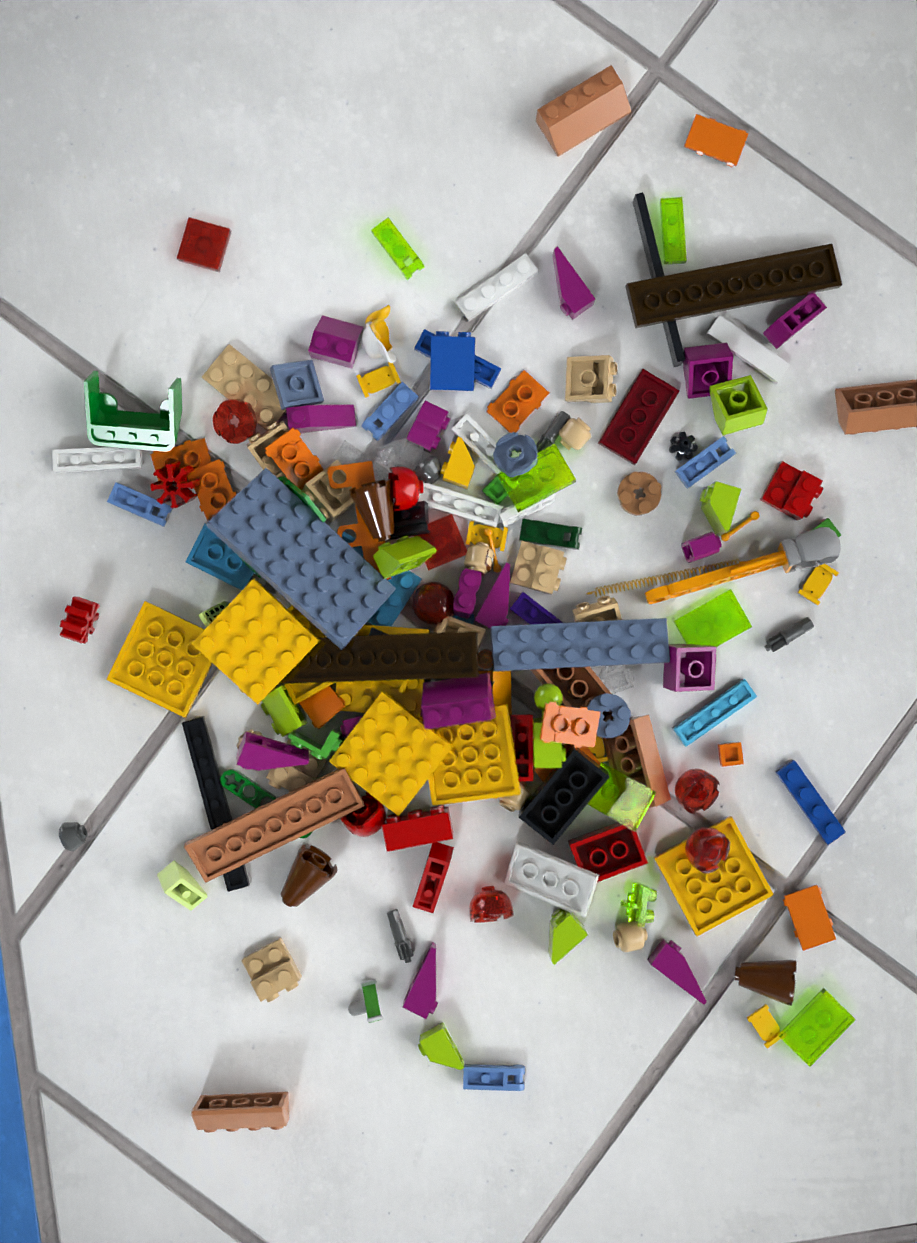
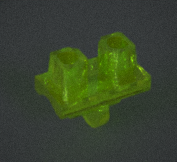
M633 882L632 893L628 892L627 900H621L620 902L621 906L626 907L625 915L629 916L628 922L636 921L638 927H645V923L654 922V910L647 909L648 901L655 902L657 890L641 883Z

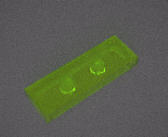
M682 197L661 198L660 214L664 265L686 263Z

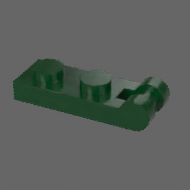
M522 519L519 541L579 550L580 543L578 540L579 535H582V528ZM564 533L571 534L570 541L563 540Z

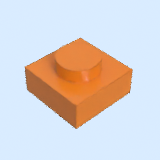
M741 742L718 744L721 767L744 764Z

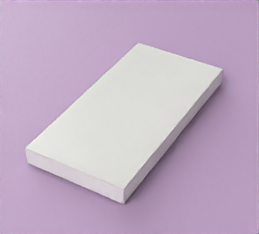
M517 842L504 884L585 918L599 875L524 843Z

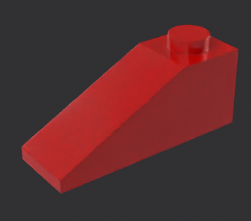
M533 714L510 715L519 781H533Z
M439 842L432 843L413 903L414 908L434 913L454 847Z

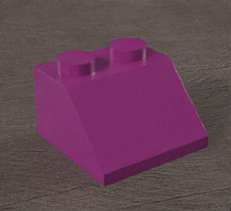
M322 315L314 329L308 352L311 358L353 369L364 326Z
M727 342L684 348L685 361L683 362V370L688 399L710 396V386L732 380L733 354Z
M669 644L670 662L664 663L663 688L674 692L715 690L717 647L694 644Z

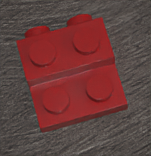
M782 461L760 500L798 521L810 515L813 506L810 505L814 498L818 499L824 489L821 487L823 480L805 470L800 471Z

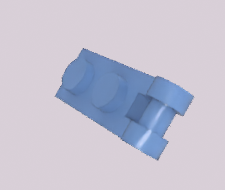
M402 382L376 411L363 422L361 427L366 431L369 430L373 434L372 437L379 441L413 405L418 396ZM377 420L383 423L380 428L374 424Z
M724 436L675 471L687 489L736 454L733 448L730 449L727 445V439ZM719 448L724 455L720 457L715 450Z
M115 482L107 500L110 504L165 527L167 522L165 519L168 512L171 513L173 509L170 505L160 504L156 499ZM155 507L160 508L157 516L152 515Z
M464 1064L463 1089L523 1091L525 1089V1082L523 1081L525 1066L519 1064L513 1066ZM508 1075H514V1080L508 1081Z

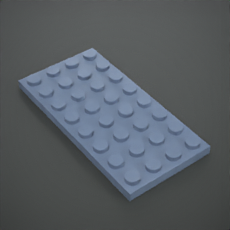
M267 468L258 474L206 524L211 531L341 650L396 590L388 580L383 579L382 575L332 528L325 522H322L304 502Z

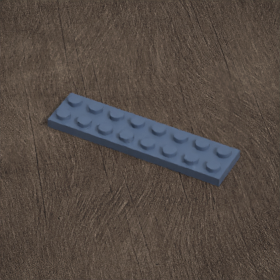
M666 618L491 627L493 672L670 662Z

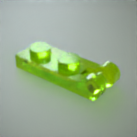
M389 217L371 230V233L399 268L406 280L410 279L415 271H421L425 268L421 259ZM410 258L413 263L406 266L404 262Z

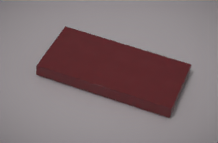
M642 369L598 444L631 464L636 465L680 390Z

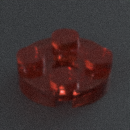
M231 399L222 402L217 411L214 412L213 426L215 432L222 436L226 442L237 444L247 441L249 437L256 433L257 418L250 403L240 399ZM233 415L239 419L238 427H235V424L230 422V420L234 419Z

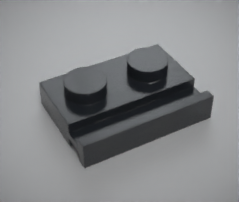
M420 501L410 509L394 511V534L390 535L391 539L389 540L404 536L411 537L429 534L428 503Z

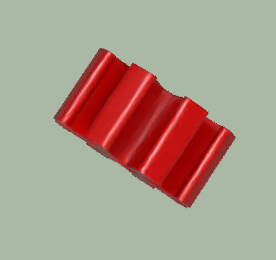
M180 461L166 464L165 467L157 469L153 475L161 480L150 484L151 491L164 489L165 492L161 497L157 498V501L160 504L171 501V508H178L194 500L198 494H194L190 489L200 486L199 478L187 480L188 475L194 471V468L188 465L180 469Z
M74 596L71 606L67 605L64 610L67 616L60 622V627L63 628L60 636L86 644L88 642V635H92L95 630L93 622L99 619V613H97L100 607L99 603Z

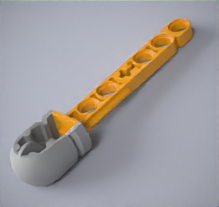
M820 527L797 536L795 540L790 538L781 541L777 549L778 552L654 588L645 592L648 604H655L783 566L787 574L794 572L797 568L806 569L825 563H832L839 557L841 550L840 540L837 534L829 527Z

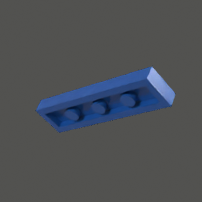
M424 329L414 350L431 358V336L436 335ZM475 355L474 381L492 389L501 372V368Z
M795 760L790 761L775 772L827 845L846 833Z

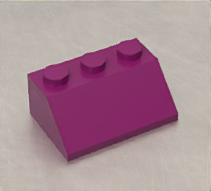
M489 673L479 674V677L451 678L423 683L421 707L425 729L487 721L496 718Z

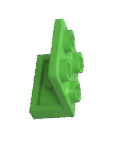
M337 728L331 730L324 745L297 731L290 732L288 735L292 739L291 744L301 749L303 747L310 749V754L318 759L330 757L345 740L342 738L341 730Z

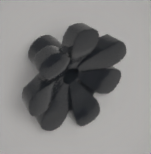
M680 432L679 438L672 437L670 439V442L674 445L669 447V451L671 453L677 452L675 456L677 460H682L684 455L686 459H691L693 457L691 451H697L698 445L693 443L695 441L693 435L686 437L685 432Z

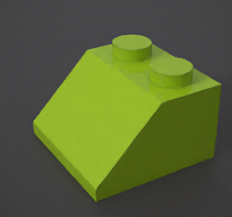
M751 375L710 386L714 419L722 435L764 424L768 408Z
M717 481L703 489L700 501L702 502L701 509L715 535L721 536L730 530L741 488Z
M404 536L398 539L397 543L391 544L386 542L380 545L373 558L383 579L420 567L437 550L419 536L411 538Z
M285 686L276 688L262 700L261 707L267 716L270 714L274 721L271 725L277 735L281 734L284 737L308 723L298 704L293 703Z
M558 908L551 915L552 919L550 920L548 952L554 965L588 936L584 925L573 913Z

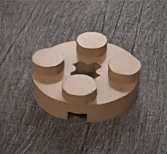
M633 472L626 476L620 482L617 489V497L622 509L635 516L653 511L661 500L660 483L655 477L646 472ZM634 489H643L645 497L636 499Z

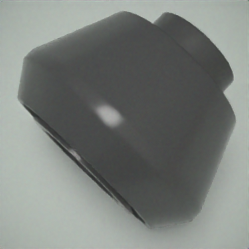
M430 456L415 468L414 472L417 474L418 480L433 484L440 479L441 466L437 457Z
M65 822L59 828V838L63 847L72 852L85 843L88 836L85 826L80 825L78 822Z

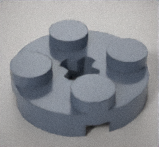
M509 433L501 437L496 443V448L493 452L495 464L508 477L525 474L538 462L536 444L526 434L523 436L518 435V433ZM512 451L521 452L519 457H511Z
M605 693L594 697L587 705V710L600 712L596 736L600 738H614L621 735L627 729L631 711L621 697ZM610 710L613 719L612 721L607 720L605 722L602 713L603 711L608 712Z

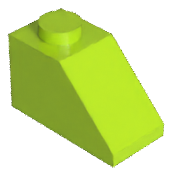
M443 1022L420 1035L419 1050L423 1056L427 1055L430 1062L458 1070L464 1068V1060Z

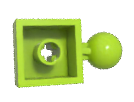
M543 684L537 688L534 694L535 704L542 710V718H533L534 768H562V762H566V749L562 743L553 741L544 743L543 740H540L545 703L556 702V705L560 706L562 704V692L554 684Z

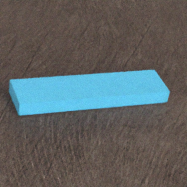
M742 679L672 729L683 745L687 747L754 700L757 695L747 681Z

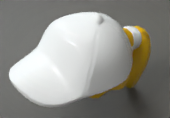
M387 305L380 310L372 312L366 318V329L362 334V349L371 358L384 357L388 362L394 363L396 356L391 351L392 345L389 342V330L384 321L389 316L391 309L390 305Z

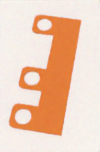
M372 461L331 466L327 471L329 484L333 489L351 486L358 489L362 488L361 485L375 482ZM342 470L346 473L344 483L338 484L333 481L332 475L334 471ZM355 505L358 523L340 526L337 529V533L342 538V533L346 529L353 530L356 533V539L348 544L351 547L362 546L364 559L380 573L373 555L385 541L378 542V538H372Z

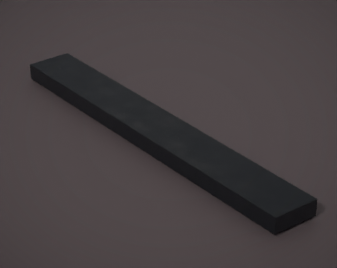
M643 192L635 194L632 203L651 278L662 277L664 272ZM676 321L663 323L673 367L681 366L685 361V356Z
M204 717L182 722L210 829L213 830L232 821L224 787L221 784V776ZM245 864L223 874L227 892L250 885Z

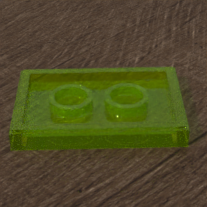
M556 444L538 452L537 464L527 473L515 477H508L503 472L497 474L517 512L576 482L575 476Z
M731 589L673 621L686 644L716 647L752 628Z
M601 762L600 766L608 771L610 777L590 800L588 805L636 832L656 792Z
M823 988L778 1036L811 1067L856 1019Z

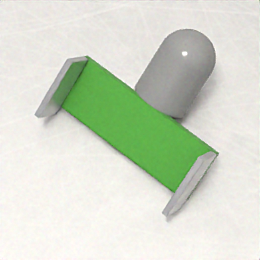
M376 979L361 982L364 1000L353 1002L348 1007V1011L352 1016L367 1013L368 1023L384 1019L380 1012L375 985L377 983Z

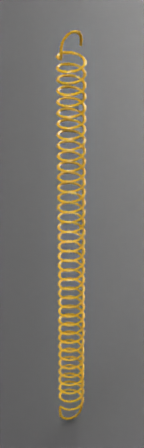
M660 574V578H659L660 584H661V576L663 577L662 574ZM640 578V582H639L638 579H636V583H635V581H634V584H635V586H636V589H637V581H638L639 586H640V588H641V580H642L643 585H644V587H645V579H646V578H644V581H643V579H641V578ZM620 582V585H618V583H616V586H615L614 584H612V587H611L610 585H608V588H607L606 586H604V589H603L601 586H600V589H598V588L596 587V590H595V591L588 592V593H586V594L588 595V594H592L593 592H595V595H596V597H597V589H598L599 595L601 596V588H602L603 594L605 595V587H606V590H607L608 595H609V587H610L611 592H612V594H613V586H614L615 591H616V593H617V585H618L619 590H620V592H621V584H622V583Z

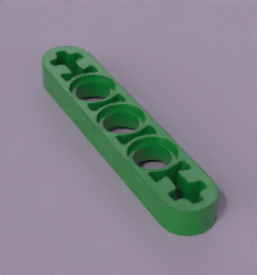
M229 769L221 776V784L224 788L255 809L262 806V800L266 797L272 800L278 798L238 770ZM234 774V779L238 783H240L242 779L245 781V783H243L240 786L239 791L236 790V788L239 785H237L236 783H227V775L230 776ZM251 785L254 787L255 795L253 797H246L243 790L245 786ZM313 831L300 838L305 839L309 837Z

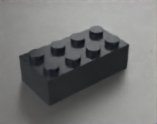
M573 745L566 753V762H562V768H554L528 799L524 807L519 810L518 818L554 845L609 779L608 771Z

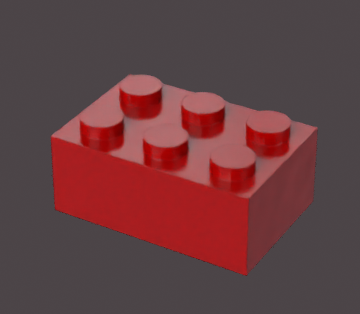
M436 805L430 807L431 810L422 812V809H415L409 811V814L405 816L388 815V818L382 824L387 852L453 839L449 807L444 808L443 805Z
M629 818L568 840L576 865L598 874L597 882L648 864L633 821Z

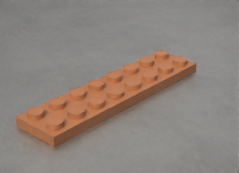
M344 767L186 842L184 847L203 880L207 883L364 807V801Z

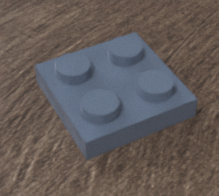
M313 360L277 364L270 367L281 410L289 407L321 404L324 401Z

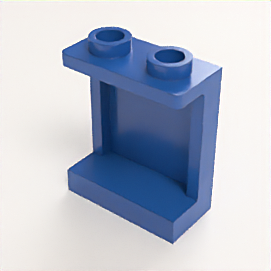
M436 331V336H431L430 390L474 391L475 337H471V332H458V336H449V332Z

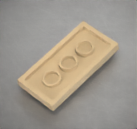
M228 344L202 376L207 383L266 431H268L266 427L275 420L279 422L287 413L286 409L281 410L273 379L230 344Z

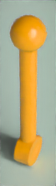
M756 511L752 512L750 517L728 533L721 535V539L728 541L735 532L752 520H757L759 513Z
M487 528L484 530V534L488 538L490 549L495 554L493 571L499 573L502 568L498 564L491 536L493 531Z

